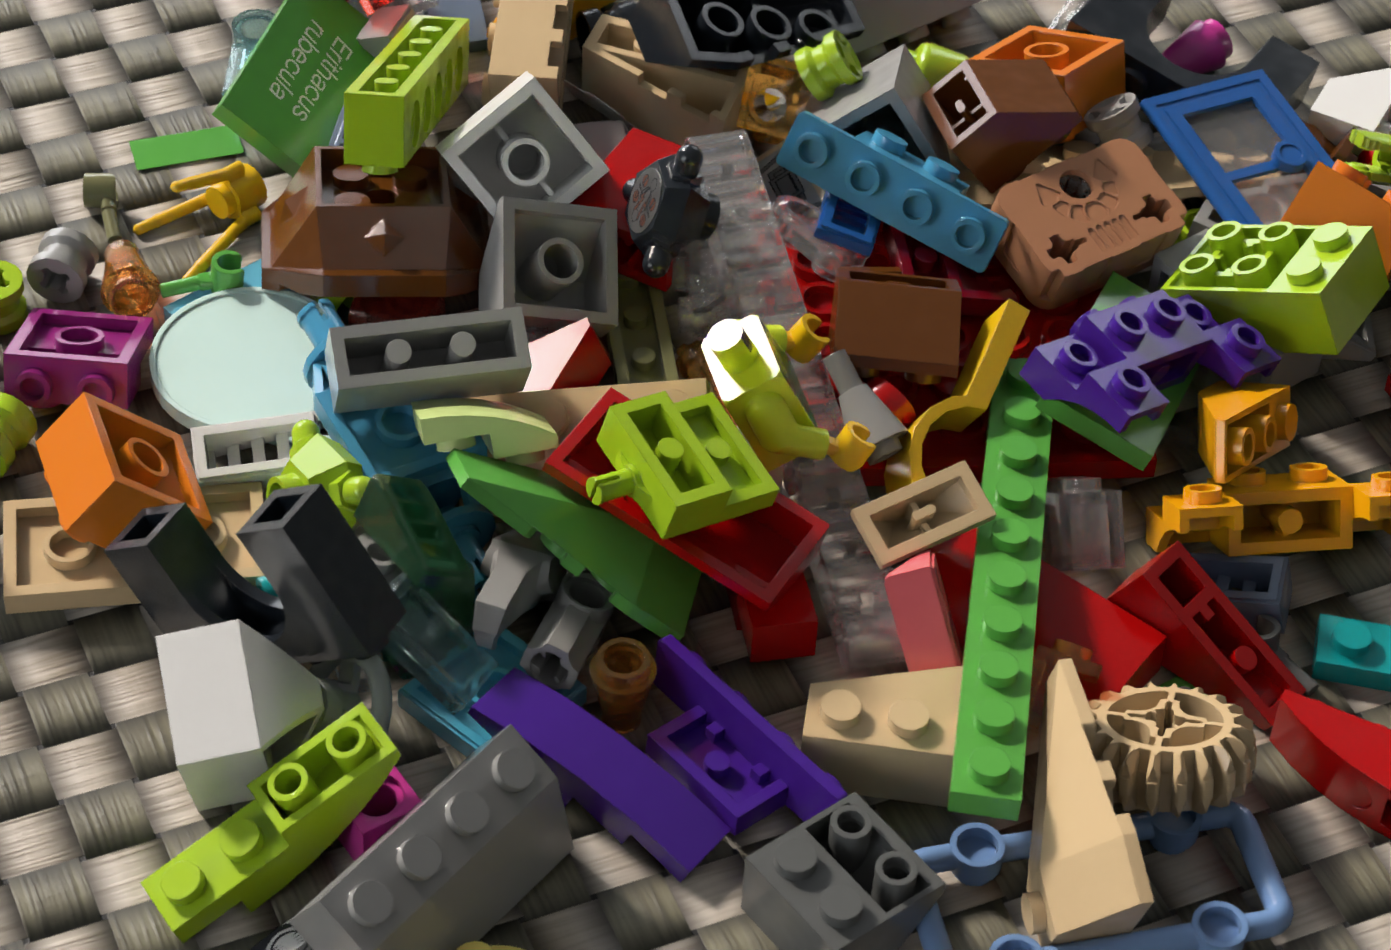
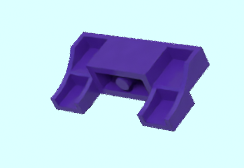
M1162 289L1139 298L1135 296L1127 297L1118 305L1101 311L1097 309L1087 311L1073 324L1069 336L1035 347L1019 375L1043 400L1060 399L1080 404L1098 414L1120 434L1126 431L1133 420L1146 415L1152 421L1159 419L1170 402L1160 391L1184 382L1196 363L1211 369L1233 389H1236L1242 385L1246 377L1260 372L1264 377L1270 376L1282 358L1265 342L1263 335L1257 329L1248 325L1241 317L1219 325L1212 318L1210 311L1203 304L1195 301L1189 294L1174 299Z

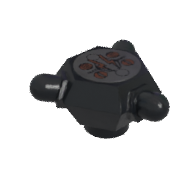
M693 144L683 145L676 154L650 164L639 171L636 178L628 180L622 189L623 197L628 202L625 216L631 238L644 255L642 268L646 275L651 278L663 277L668 272L672 259L679 255L681 248L695 240H708L714 233L719 221V198L717 195L707 191L701 172L703 153L699 147Z

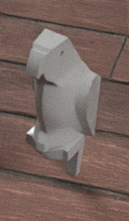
M512 529L492 539L491 545L487 549L480 566V573L485 575L488 580L475 600L472 629L478 646L491 650L496 649L497 640L502 632L518 617L524 615L529 610H533L540 602L554 600L563 577L568 574V570L560 565V559L543 544L540 539L542 533L538 530L531 538L524 537L515 529Z

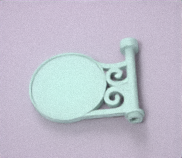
M262 287L226 289L205 295L188 303L175 312L162 325L150 349V379L157 400L172 418L188 429L314 411L313 390L306 383L302 371L306 358L312 352L314 346L305 331L298 325L297 316L300 310L312 301L321 316L324 314L316 301L287 290L262 289ZM318 418V425L321 430L324 426ZM328 434V435H323V436H325V437L331 439L330 436H329V434ZM292 436L289 437L290 450L293 446ZM276 441L269 442V444L277 446Z

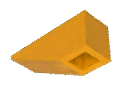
M1220 380L1198 391V453L1215 483L1225 484L1290 446V441L1295 437L1298 426V412L1296 405L1290 403V385L1243 382L1239 388L1233 389L1226 381Z

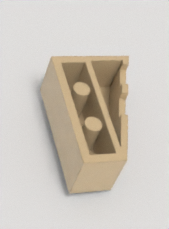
M493 0V7H498L496 23L490 22L487 53L491 57L489 70L484 72L482 106H485L527 71L537 79L559 108L563 109L565 90L563 80H566L574 0Z
M601 14L582 46V90L598 97L639 130L681 146L693 144L699 147L701 151L710 153L716 158L718 165L723 171L757 106L760 64L739 70L645 62L629 21Z
M962 666L810 683L801 752L821 770L833 775L848 794L856 792L862 796L948 807Z

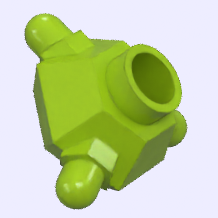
M308 419L298 421L293 426L291 432L293 446L289 451L290 459L280 475L269 479L266 488V498L277 489L321 483L355 532L369 511L368 504L372 503L377 496L378 488L375 481L363 475L362 465L340 443L321 435L320 429L314 421Z

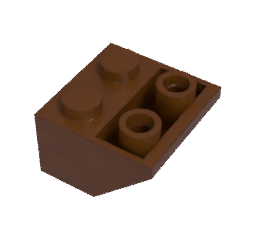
M966 59L921 96L951 151L991 194L1003 184L1018 178L1029 163L1050 146L1057 145L1065 140L1072 129L1084 120L1050 66L1043 59Z
M837 267L828 336L831 354L845 349L860 378L879 377L880 370L904 372V379L920 384L941 383L942 376L957 378L962 291L958 280Z

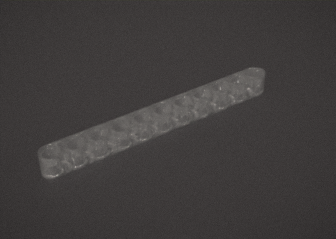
M742 129L686 137L684 145L693 144L701 149L703 153L701 172L707 191L717 195L720 201L719 221L714 233L707 242L731 318L735 320L743 319L749 315H758L765 325H781L786 331H789L807 313L747 132ZM785 351L791 361L818 428L827 429L829 436L836 438L845 424L825 364L823 363L821 352L809 363L802 364L791 358ZM826 455L823 460L797 457L783 464L782 479L788 498L830 524L815 558L809 565L842 667L845 671L905 661L884 586L885 577L893 571V567L891 565L882 570L879 568L850 516L852 509L870 502L860 469L848 472L835 464L829 455Z

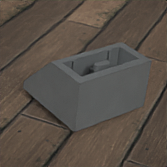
M853 792L745 857L741 908L780 950H898L944 893L946 883L856 792Z

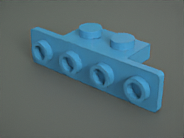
M808 111L800 112L797 115L776 158L778 165L977 273H982L987 269L1009 227V220L966 197L965 195L970 185L957 179L960 174L957 168L936 157L928 156L927 160L924 161L905 151L908 146L905 140L883 129L877 128L875 133L867 130L854 137Z

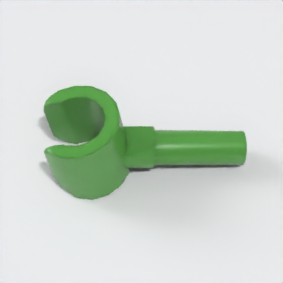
M231 250L220 251L212 257L211 272L198 273L196 276L160 283L162 298L198 290H211L214 293L243 287L245 272L241 269V254Z

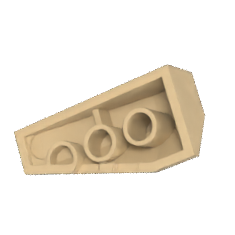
M1072 658L1058 660L1045 684L1026 887L1027 893H1023L1021 897L1022 916L1026 930L1029 935H1038L1041 947L1130 933L1154 903L1137 832L1129 813L1115 815L1113 810L1112 788H1115L1116 776L1110 760L1095 761L1092 753L1096 745V723Z

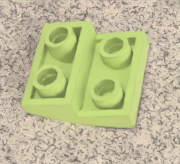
M443 398L411 402L415 427L424 446L436 443L438 452H451L453 448L459 450L471 448L476 445L475 436L482 435L484 443L494 459L506 458L507 462L526 465L544 460V450L559 446L558 435L545 417L521 407L501 402L469 398Z

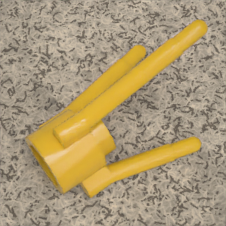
M237 160L222 169L172 182L170 188L175 193L209 185L210 187L199 196L137 223L133 227V232L136 235L144 234L206 206H209L212 213L220 219L227 217L236 219L193 264L182 279L196 276L198 273H204L211 266L214 254L226 250L247 227L261 220V211L258 207L266 202L267 189L261 175L251 165Z

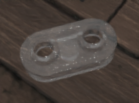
M778 196L767 217L769 226L774 230L773 236L781 244L798 250L812 262L811 268L816 274L824 279L835 282L837 267L864 266L868 258L867 256L813 236L820 212L818 207L794 196Z

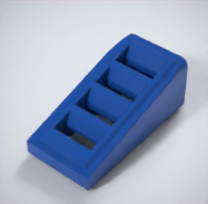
M826 191L813 236L870 257L881 220Z

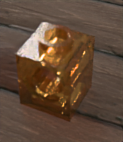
M779 58L748 67L736 127L752 130L751 137L753 139L768 144H779L786 139L797 115L805 111L807 102L811 97V92L803 82L795 60ZM767 88L776 89L784 95L787 103L784 115H777L766 106L765 92Z

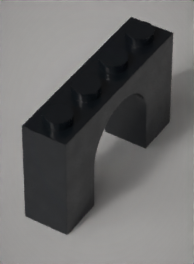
M1088 0L1069 20L1066 31L1124 40L1126 93L1136 94L1139 103L1147 98L1263 69L1295 111L1303 102L1320 62L1272 36L1249 63L1236 72L1225 75H1205L1186 70L1164 57L1156 49L1149 37L1164 21L1172 0ZM1252 101L1185 118L1208 150L1214 154L1233 156L1235 151L1243 149L1260 152L1275 133Z
M321 483L274 490L236 533L278 597L257 588L232 568L186 502L143 508L104 550L163 635L239 619L274 643L298 663L310 662L311 664H319L324 661L353 658L366 660L375 656L387 646L390 641L389 633L407 613V610Z

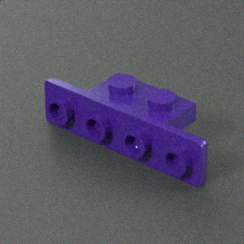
M671 634L658 640L653 682L658 689L685 713L647 735L645 753L732 829L730 832L734 836L784 805L805 822L848 796L841 783L833 775L821 770L797 748L789 735L778 731L751 706L748 699L742 693L731 689L707 667L699 654L688 650Z

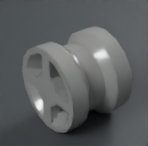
M1122 93L1107 98L1093 106L1084 116L1088 130L1097 133L1100 140L1098 147L1108 141L1120 138L1135 143L1142 150L1154 138V133L1149 123L1141 121L1138 115L1140 103L1136 94Z
M66 227L52 228L44 234L38 247L39 253L32 258L27 268V281L34 291L52 302H74L81 297L87 284V276L92 274L99 260L98 249L91 239L75 229Z

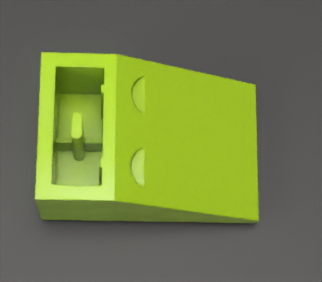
M1225 221L1214 224L1207 231L1206 235L1186 259L1180 263L1179 267L1160 290L1163 289L1174 299L1189 294L1195 301L1203 304L1210 311L1212 318L1221 324L1241 317L1248 325L1254 327L1263 335L1265 342L1269 346L1281 352L1339 355L1390 286L1373 226H1347L1342 222H1332L1324 225H1293L1286 221L1275 222L1269 225L1240 224L1237 221Z

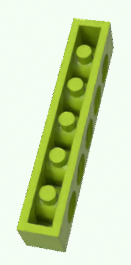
M414 15L344 92V164L362 165V172L372 175L394 174L398 172V168H404L468 85L469 18Z

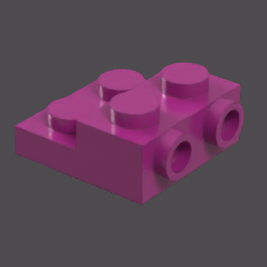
M33 308L3 353L4 393L14 396L29 407L44 409L52 408L59 404L71 405L83 392H87L115 406L128 410L141 386V362L153 342V318Z

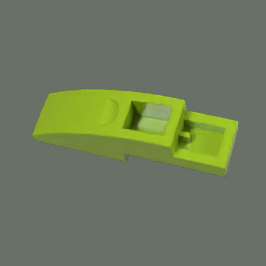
M360 702L246 786L255 797L253 801L140 882L172 932L182 943H185L241 901L252 913L283 889L340 836L384 783L401 757V753L363 702Z

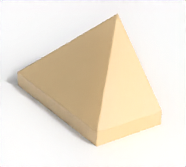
M965 460L854 508L850 513L853 522L881 570L990 522L997 515Z

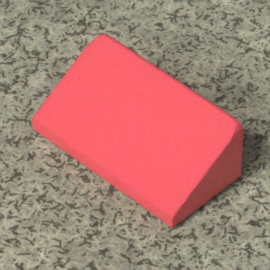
M931 550L920 552L891 571L885 577L884 582L908 671L962 666L963 654L935 553H931Z

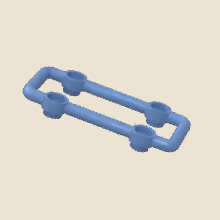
M1230 801L1229 806L1221 808L1209 805L1205 814H1199L1192 810L1183 811L1180 817H1176L1171 812H1157L1154 816H1151L1150 812L1147 811L1130 815L1138 840L1149 839L1156 850L1168 855L1180 854L1196 843L1199 831L1224 827L1231 829L1264 910L1244 914L1239 908L1230 903L1210 901L1200 905L1195 910L1190 923L1041 947L1039 943L1028 936L1008 934L995 940L989 950H1243L1245 942L1272 938L1282 934L1291 925L1294 912L1292 901L1259 824L1252 812L1245 806ZM978 822L966 823L959 826L952 833L950 843L923 847L914 850V852L935 873L952 871L955 877L963 884L982 886L999 874L1004 862L1029 859L1032 830L1001 835L995 828L987 824ZM936 902L916 927L923 950H953Z

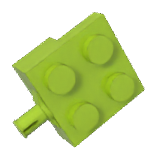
M666 391L609 406L596 441L616 471L597 477L593 476L586 481L587 495L589 498L593 497L592 503L596 506L626 495L632 497L639 504L662 540L773 505L780 490L713 392L673 403Z

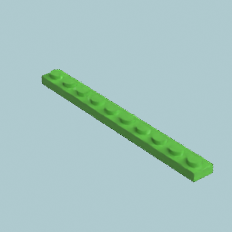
M1009 358L989 406L981 488L997 515L994 520L978 526L976 531L947 811L1013 821H1018L1022 802L1052 417L1035 407L1040 398L1039 394L1019 375L1028 358Z

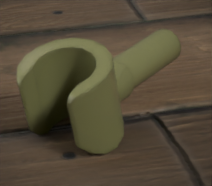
M85 173L83 178L84 207L101 208L108 243L110 245H118L122 242V235L117 218L119 198L116 191L115 175L111 173Z

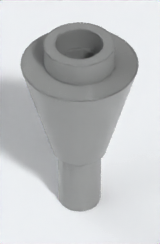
M841 349L824 358L823 363L840 394L838 399L844 426L848 421L859 422L866 426L871 433L866 442L876 445V449L867 459L870 466L875 465L900 452L903 446L899 439L909 432L908 429L866 383H862L846 350Z

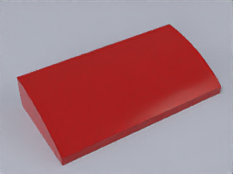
M610 387L549 456L542 470L592 501L593 497L589 498L586 491L587 479L616 471L596 441L609 406L627 402L631 399ZM779 492L773 505L665 540L661 539L639 504L632 497L626 495L598 505L765 612L771 609L785 595L812 562L830 527L829 523Z
M977 527L927 549L931 550V553H935L963 656ZM1041 560L1029 711L1042 718L1045 684L1058 660L1072 658L1088 702L1099 700L1101 693L1106 691L1121 693L1122 687L1125 685L1143 688L1160 670L1167 635ZM885 590L876 603L875 613L895 625Z

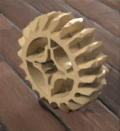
M1150 682L1144 688L1125 685L1122 687L1121 693L1106 691L1101 693L1099 700L1088 702L1095 719L1097 733L1096 745L1092 753L1095 761L1110 760L1116 776L1115 788H1112L1113 803H1122L1124 811L1129 812L1134 809L1149 811L1151 816H1154L1157 812H1171L1176 817H1180L1183 811L1190 810L1199 814H1205L1209 805L1220 808L1229 806L1231 798L1244 795L1246 784L1252 782V773L1256 769L1257 762L1256 735L1253 733V720L1244 716L1242 707L1236 704H1227L1225 696L1220 694L1205 695L1200 687L1188 690L1178 688L1176 683L1170 687H1157Z

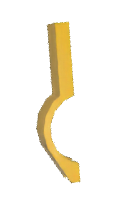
M1009 298L983 322L950 398L929 407L907 428L909 432L899 439L903 449L887 459L884 473L886 494L926 477L922 468V443L927 432L940 429L962 432L987 410L1030 310Z

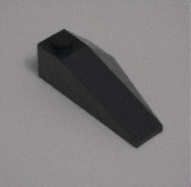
M639 0L628 19L645 62L739 70L794 55L797 50L804 46L814 48L822 43L823 37L833 30L840 31L847 40L860 37L865 30L852 0Z

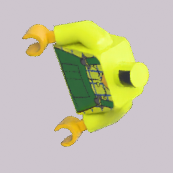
M811 313L804 314L789 331H786L781 325H765L758 315H749L743 319H726L715 324L701 344L724 405L768 472L797 457L823 460L826 455H829L832 461L840 468L848 472H854L863 466L876 449L875 444L866 442L871 433L866 426L859 422L848 421L836 438L829 436L827 429L818 428L791 361L785 353L786 351L791 358L805 364L809 363L830 342L829 338L819 337L814 334L816 329L822 324V321Z

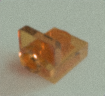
M1055 639L1052 649L1038 644L1033 658L1027 731L1039 734L1042 725L1045 684L1058 660L1072 658L1079 678L1098 684L1103 666L1090 662L1093 655L1092 650L1061 639Z

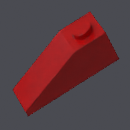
M1179 540L1138 568L1106 598L1167 635L1161 666L1194 687L1202 688L1203 692L1209 696L1216 694L1225 696L1227 704H1236L1242 707L1244 716L1253 720V724L1264 731L1273 726L1280 698L1285 689L1303 695L1306 691L1303 685Z

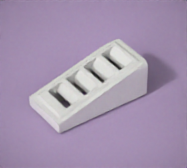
M315 411L190 428L194 469L199 486L262 481V489L267 488L269 479L280 475L290 459L289 437H291L293 426L298 421L304 419L312 420L318 425L317 414ZM276 441L278 459L266 461L264 444ZM252 447L253 463L241 464L240 450ZM227 454L228 466L217 468L216 457Z

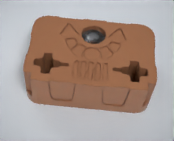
M1114 139L1101 144L1098 148L1076 157H1070L1045 168L1041 172L1019 181H1013L1000 188L990 210L1009 220V227L994 255L1025 297L1034 306L1046 310L1058 308L1103 288L1113 271L1125 278L1152 266L1156 253L1174 245L1185 225L1184 218L1187 210L1135 143L1127 139Z

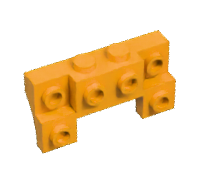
M1303 462L1289 465V473L1266 474V469L1253 467L1225 484L1215 483L1213 478H1207V484L1184 486L1183 494L1162 496V506L1146 507V544L1155 552H1162L1167 548L1168 544H1174L1178 540L1180 543L1210 541L1228 557L1353 548V532L1384 530L1391 535V472L1373 473L1371 475V482L1347 483L1329 471L1328 466L1325 464Z

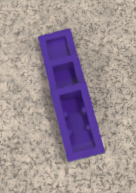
M516 667L496 683L467 712L492 737L511 724L557 776L564 807L574 798L621 844L632 835L680 883L732 830L683 784L626 738L570 699Z

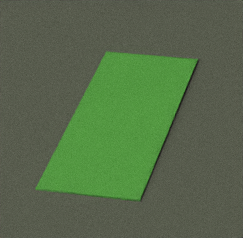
M227 126L129 141L137 171L244 153L239 135Z

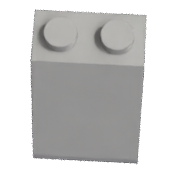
M905 44L862 67L863 79L852 86L848 84L835 88L834 95L823 102L817 100L814 96L808 98L805 111L814 114L854 137L867 130L875 133L877 128L883 129L905 140L908 143L905 151L924 161L927 160L928 156H932L951 164L947 143L921 98L931 88V85Z

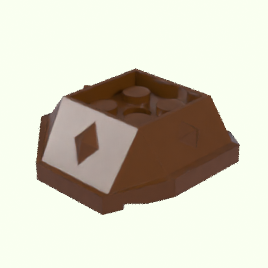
M314 146L282 195L261 212L262 289L274 291L290 289L299 294L319 297H450L468 294L479 289V272L494 217L436 147H420L404 168H398V172L394 174L372 175L362 172V165L344 164V146Z

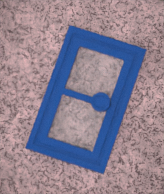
M1263 69L1158 95L1140 102L1142 111L1224 222L1237 221L1240 224L1269 225L1280 222L1316 163L1320 161L1330 168L1334 165L1333 160Z

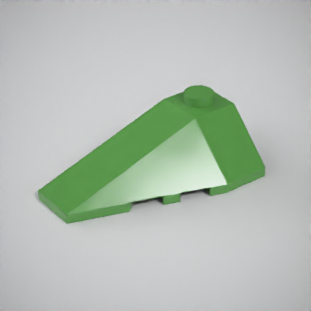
M455 448L447 455L445 459L462 490L524 537L531 538L537 530L542 533L540 535L541 541L549 551L560 559V565L576 577L585 568L589 569L593 577L612 593L609 597V602L624 614L661 638L668 634L673 635L678 641L683 638L702 573L701 570L600 506L594 505L592 501L543 470Z

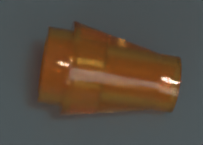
M129 240L112 242L104 251L105 265L100 290L101 300L104 306L115 315L144 317L152 311L159 299L161 291L159 280L140 255L136 244Z
M627 637L614 638L605 642L599 648L590 662L589 671L602 711V722L617 733L626 734L637 729L641 723V713L655 680L657 665L647 647L640 641Z

